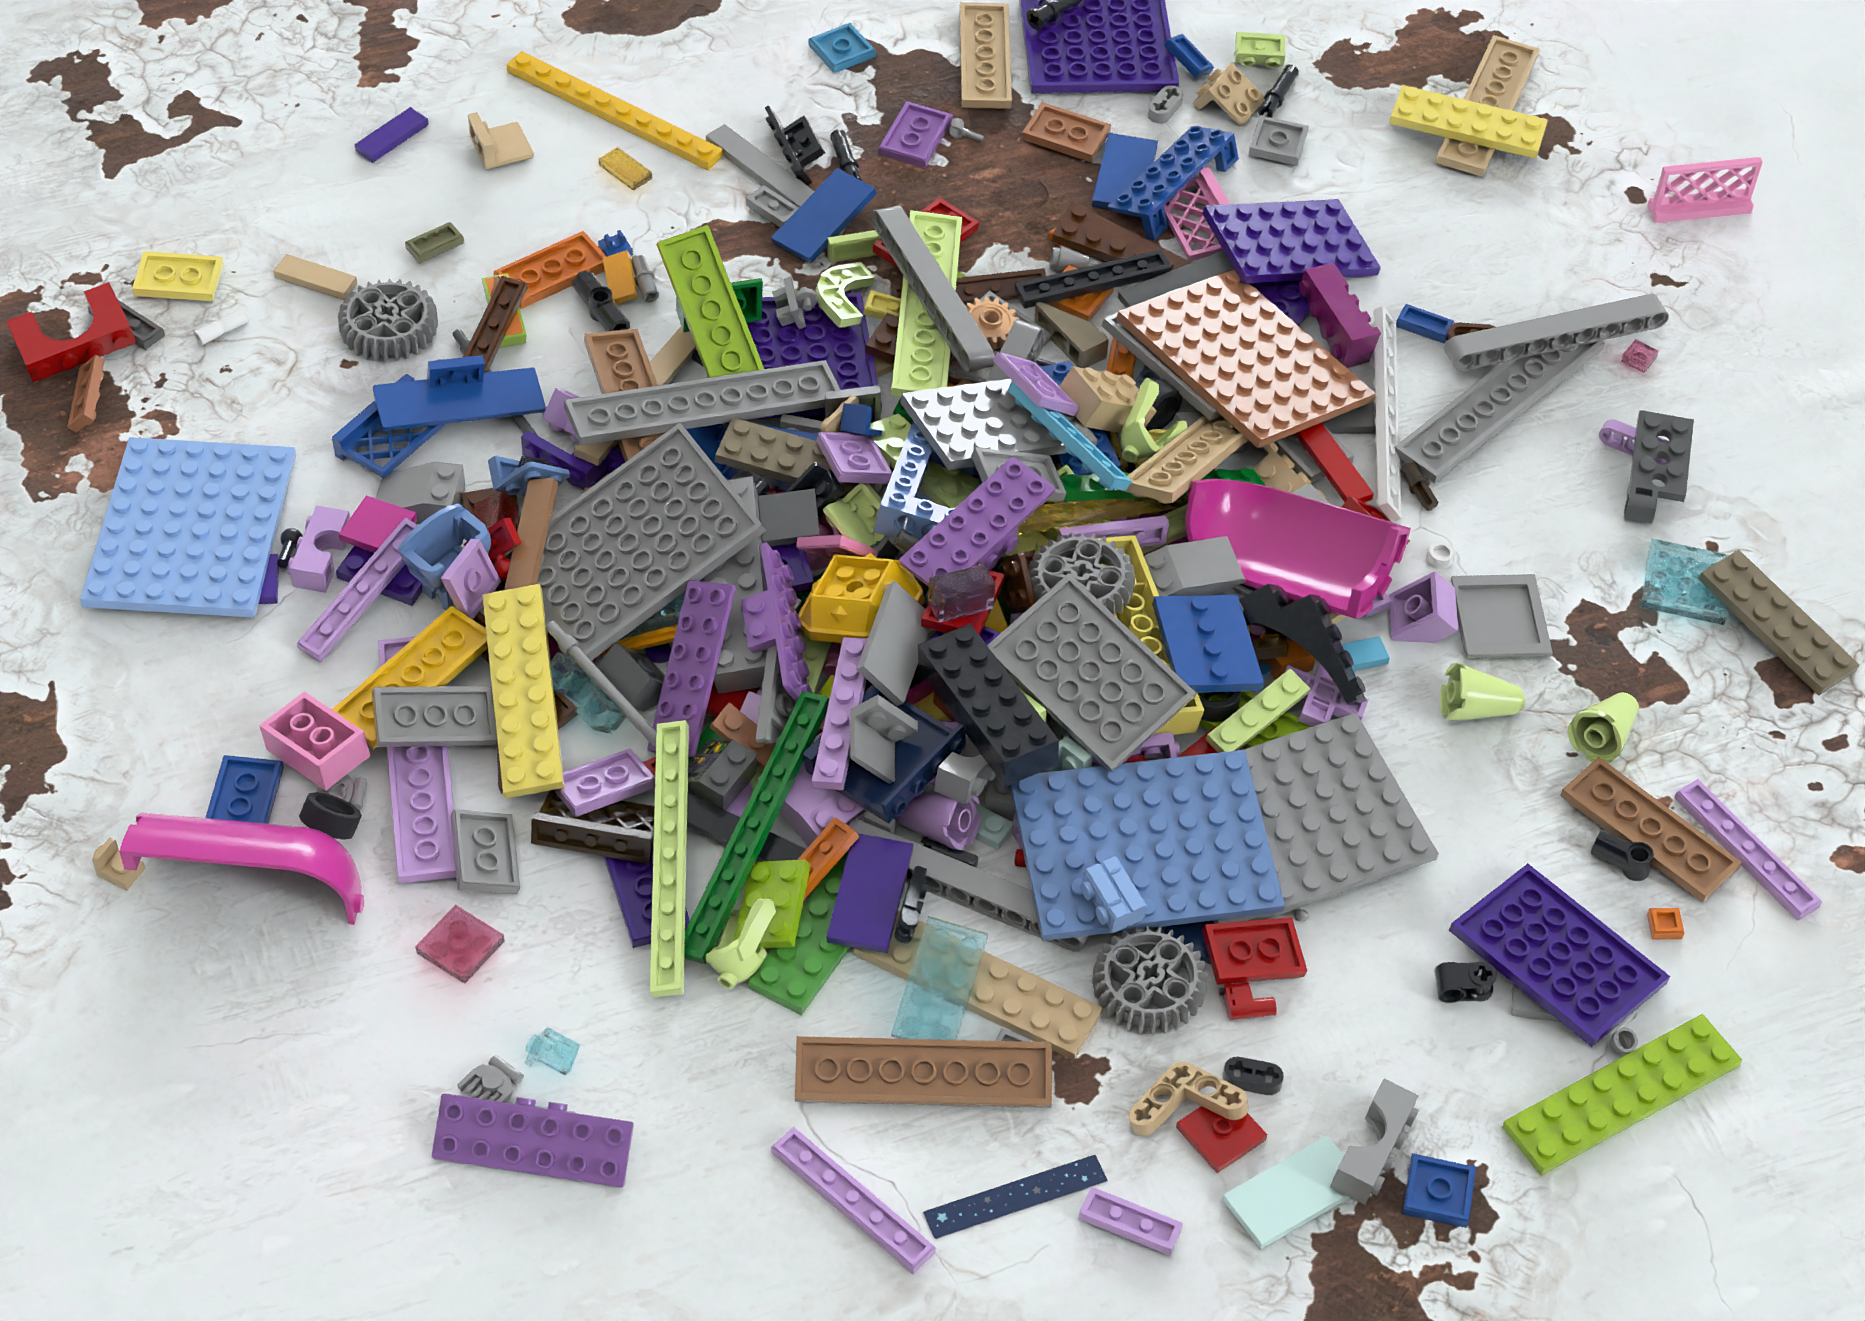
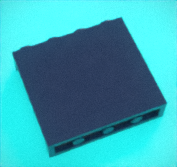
M872 684L864 692L862 703L877 695L885 697L887 701L890 700ZM907 701L896 707L918 721V731L895 742V782L888 784L850 758L844 789L836 790L888 824L896 816L904 812L907 804L916 795H920L925 790L926 785L937 775L940 764L952 752L960 754L966 745L964 726L962 724H959L953 730ZM821 736L803 753L806 771L812 776Z

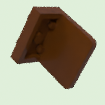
M1035 549L999 558L1001 563L999 564V573L1004 574L1007 588L1005 594L1006 603L1012 609L1013 614L1026 612L1036 603L1029 575L1030 561H1033L1034 553H1036Z

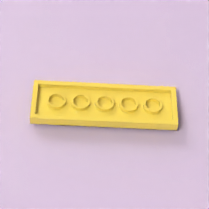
M1402 85L1389 124L1537 159L1548 119Z

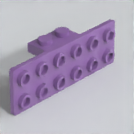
M1011 457L899 559V564L927 586H930L931 583L950 579L952 572L962 570V575H966L975 566L992 570L1005 552L1010 553L1018 543V526L1054 494L1055 487L1018 459ZM950 584L931 589L935 592L950 589Z
M765 542L761 544L768 590L741 600L747 643L752 653L777 645L783 687L797 702L802 691L813 692L807 683V677L810 675L806 661L803 659V652L806 651L802 637L799 635V628L802 627V624L795 610L798 600L791 586L794 576L788 564L784 565L779 552L777 550L773 551L768 543Z
M688 581L652 727L657 732V724L686 720L689 725L688 757L694 758L696 755L736 587L732 584ZM649 742L647 750L656 753V749Z
M446 1093L441 1095L431 1155L433 1159L623 1187L625 1185L634 1123L631 1121L578 1114L573 1111H567L568 1104L548 1102V1108L535 1106V1099L517 1097L516 1103H506Z

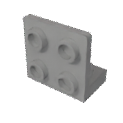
M879 695L851 708L850 758L888 784L895 782V742L917 732L918 721Z

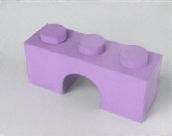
M316 505L312 516H308L306 520V531L303 537L300 536L297 541L295 557L290 558L288 562L287 573L291 575L293 587L326 593L335 571L332 553L323 551L327 549L344 550L346 543L339 540V533L350 519L349 511Z

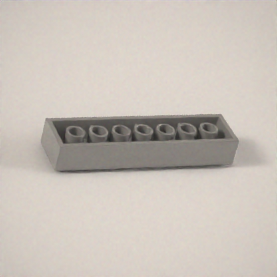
M753 476L727 480L760 521L758 493ZM762 535L704 577V582L732 584L736 587L714 677L718 694L762 687L768 648L756 653H752L748 648L741 604L742 599L767 590L761 551Z

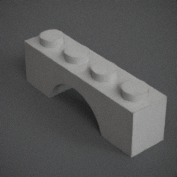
M1385 1078L1383 1079L1365 1117V1120L1375 1130L1378 1142L1367 1147L1349 1146L1335 1173L1330 1188L1364 1205L1371 1193L1376 1196L1378 1195L1385 1180L1380 1174L1382 1170L1389 1173L1397 1156L1391 1152L1394 1147L1399 1150L1401 1149L1408 1134L1403 1128L1405 1125L1411 1127L1419 1112L1418 1109L1414 1108L1419 1095Z

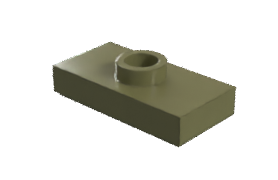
M448 222L406 241L405 247L420 264L464 244V236L451 222Z

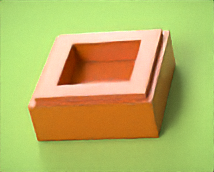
M1679 908L1648 909L1647 918L1652 939L1683 938L1684 929Z

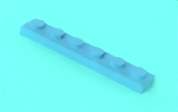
M1014 382L1011 383L1008 391L1015 397V403L1024 409H1028L1032 413L1031 418L1049 429L1048 434L1052 438L1061 441L1066 446L1065 450L1069 454L1078 457L1083 462V468L1096 474L1100 478L1099 483L1109 490H1114V488L1128 489L1132 480L1060 412L1037 406Z

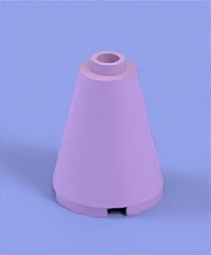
M938 792L922 793L918 796L916 795L907 804L904 812L896 816V819L900 825L949 848L964 850L963 846L971 845L978 833L981 814L976 813L975 804L980 805L977 796H974L965 805Z

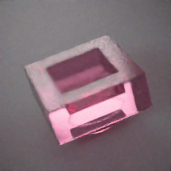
M1635 339L1623 353L1621 362L1645 373L1656 360L1659 350Z

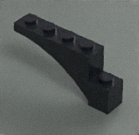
M1267 584L1239 599L1250 625H1265L1297 642L1308 651L1328 672L1347 705H1358L1366 701L1364 696L1365 686L1358 676L1356 677L1352 669L1354 665L1350 653L1343 649L1340 642L1342 639L1341 632L1335 624H1332L1328 615L1330 608L1324 598L1309 594L1287 605L1289 598L1285 590L1279 587V585Z

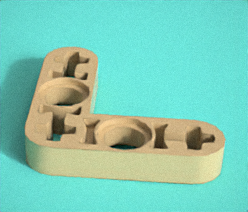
M1177 1062L1170 1066L1129 1111V1122L1135 1134L1140 1136L1153 1134L1186 1098L1226 1119L1238 1120L1243 1118L1249 1110L1248 1099L1245 1091L1191 1063ZM1211 1086L1216 1089L1215 1092L1209 1095L1200 1093V1090L1204 1087ZM1162 1094L1171 1096V1099L1164 1103L1155 1101L1156 1097Z

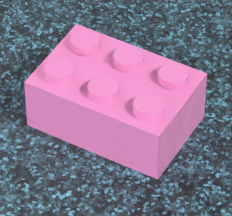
M305 691L259 725L266 750L325 791L370 757L364 731Z

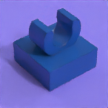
M618 230L617 234L611 237L606 234L604 239L598 241V247L606 256L627 250L630 257H633V249L621 230Z

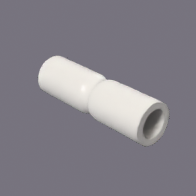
M239 308L221 317L218 321H213L193 332L198 344L202 346L222 336L224 333L248 323L249 320L245 311Z

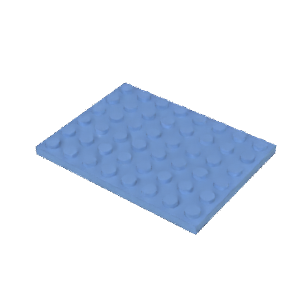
M1245 750L1123 763L1112 772L1108 771L1104 766L1037 773L1009 785L1042 941L1113 933L1107 924L1102 925L1095 911L1097 907L1092 899L1087 900L1084 897L1080 884L1082 883L1086 868L1098 863L1101 864L1103 861L1114 856L1118 858L1147 905L1145 917L1142 921L1131 926L1127 925L1126 928L1117 932L1133 930L1135 926L1137 929H1145L1147 925L1149 928L1228 919L1232 916L1236 918L1284 911L1285 904Z

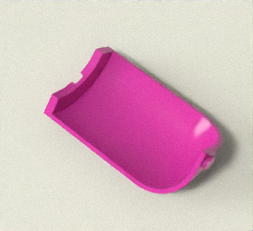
M1205 479L1192 481L1191 488L1187 492L1188 504L1185 525L1188 541L1192 542L1227 536L1246 580L1242 584L1257 589L1267 584L1279 585V587L1285 590L1289 599L1296 601L1309 594L1318 595L1326 600L1331 612L1354 619L1367 614L1373 608L1372 601L1377 595L1383 596L1392 581L1389 574L1394 563L1401 562L1411 530L1409 527L1254 483L1226 479Z
M139 813L136 816V822L138 823L136 825H129L119 850L123 867L126 870H137L141 858L150 857L283 869L304 873L323 881L340 895L345 904L348 924L355 925L357 913H362L364 907V895L361 894V880L351 855L336 839L312 828Z

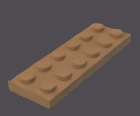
M1600 757L1562 789L1560 796L1610 834L1629 843L1643 842L1648 844L1654 853L1651 865L1702 903L1740 868L1742 863L1740 860Z

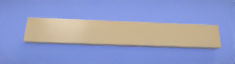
M680 327L650 361L658 386L669 384L690 360L692 353L697 350L690 331L683 332L682 327ZM618 440L581 446L578 444L574 448V456L599 466L610 450L618 444Z

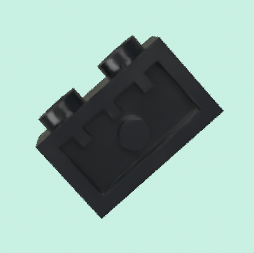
M813 462L786 490V492L815 489L818 520L825 514L823 509L827 505L836 502L844 494L833 471L817 462Z

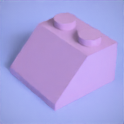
M1436 571L1389 594V598L1392 601L1390 608L1391 638L1394 641L1436 643L1458 632L1455 587Z

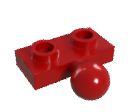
M503 518L487 528L491 537V547L488 551V556L491 562H495L493 566L499 578L503 581L507 580L511 562L509 558H505L504 554L522 543L511 518Z

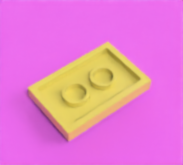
M143 251L132 287L133 295L213 302L224 265L223 257Z

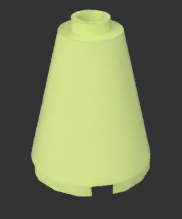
M1453 663L1446 670L1444 676H1449L1447 685L1442 684L1440 707L1442 715L1448 716L1445 718L1448 721L1516 715L1524 707L1525 694L1515 684L1461 663Z
M1621 692L1578 712L1568 727V735L1573 748L1577 752L1581 750L1587 755L1585 759L1594 762L1598 757L1607 763L1612 762L1623 751L1639 712L1637 700L1632 695Z

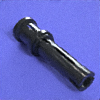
M1046 0L1042 3L1041 7L1037 9L1032 8L1027 11V21L1033 29L1040 30L1044 27L1045 23L1056 21L1060 13L1083 0Z

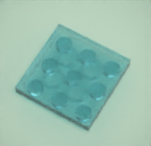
M1652 538L1649 545L1640 607L1724 625L1727 619L1728 608L1698 580V577L1702 571L1729 555Z

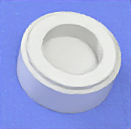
M1435 542L1428 547L1426 560L1429 565L1436 569H1447L1453 565L1455 550L1451 545L1445 542Z

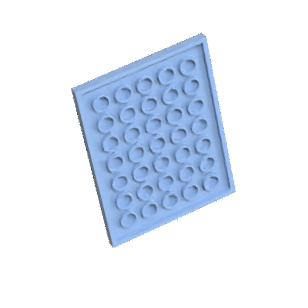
M129 437L80 598L81 606L85 608L255 618L296 457L295 447Z

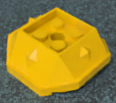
M871 552L864 557L834 555L823 576L812 584V591L798 613L802 624L800 629L811 640L842 643L843 637L868 639L889 583L896 581L921 606L925 601L924 592L914 575L899 564V560L876 558Z

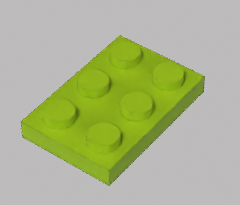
M806 859L754 863L747 878L734 941L739 939L751 907L759 898L774 901L776 912L766 928L757 949L761 946L763 948L795 946L811 867Z

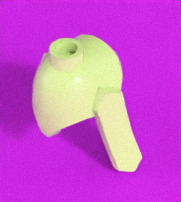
M1148 378L1140 385L1134 406L1121 432L1122 457L1131 463L1136 462L1139 458H1151L1187 429V422L1185 420L1177 421L1156 441L1153 440L1144 426V417L1159 394V384Z
M757 899L751 907L739 939L735 941L734 937L740 911L732 909L722 930L717 947L706 954V961L720 974L717 981L723 987L733 989L736 983L745 982L764 961L767 952L762 946L758 949L757 947L776 912L774 901L771 899Z

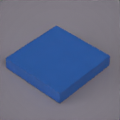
M1412 1153L1402 1214L1467 1228L1476 1167Z

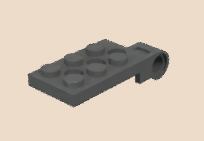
M1639 410L1624 519L1652 524L1656 512L1657 498L1684 502L1687 491L1694 419ZM1658 436L1667 437V438L1670 440V442H1668V443L1660 442V441L1657 439V437H1658ZM1663 458L1668 464H1658L1654 459ZM1652 480H1660L1665 486L1658 487L1652 483Z

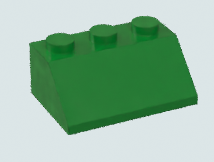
M762 278L731 282L746 323L762 320ZM676 297V312L683 332H689V327Z

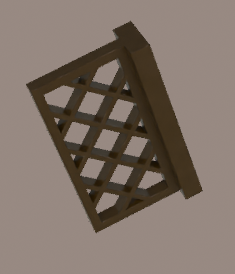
M550 790L539 813L535 812L531 819V844L646 864L651 862L654 847V819L646 821L643 817H654V806L621 800L577 817L574 815L568 816L566 813L571 812L565 804L558 806L554 801L562 800L554 790ZM622 811L626 813L616 816L613 812ZM603 815H605L608 818L602 821H597L595 819ZM634 820L637 823L631 826H627L625 824L626 822Z

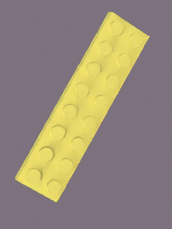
M540 584L482 594L502 788L505 799L565 788Z

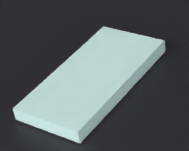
M1327 1135L1223 1194L1222 1201L1257 1246L1263 1249L1350 1198L1330 1188L1344 1155Z

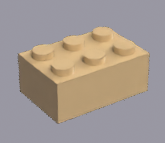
M1073 366L1059 386L1078 405L1079 410L1075 416L1084 427L1117 433L1122 432V428L1126 424V420L1139 392V389L1135 386L1136 382L1126 374H1122V376L1116 375L1109 371H1095L1090 367L1080 368ZM1153 406L1150 407L1144 417L1145 427L1156 413V409Z

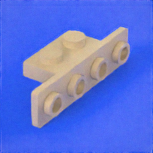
M1274 442L1262 446L1268 455L1253 469L1265 483V486L1292 493L1309 483L1312 484L1302 471L1296 474L1292 470L1295 464L1285 454L1280 457L1276 453L1279 448ZM1317 489V491H1318L1323 497L1326 498V496H1325L1319 489Z

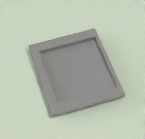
M1535 574L1451 577V583L1455 587L1457 620L1463 649L1467 658L1552 656V647Z

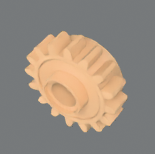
M985 296L984 302L975 298L973 304L967 303V310L991 345L993 351L1002 348L1016 319H1019L1015 317L1016 310H1008L1009 303L1007 302L1002 305L999 304V298H995L994 302H991L988 296Z

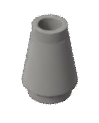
M1063 246L1059 248L1053 247L1049 267L1054 268L1055 271H1064L1068 265L1078 269L1088 267L1089 256Z

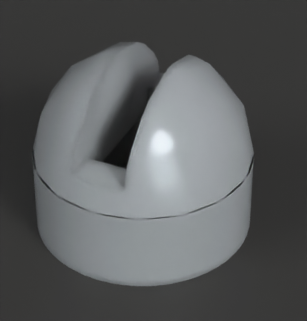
M1629 1028L1618 1029L1612 1034L1610 1039L1611 1048L1618 1054H1628L1638 1044L1637 1035Z

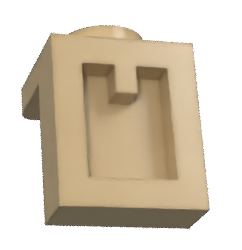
M111 837L95 850L92 858L98 877L126 891L145 870L144 862L141 860L137 870L124 869L117 841Z

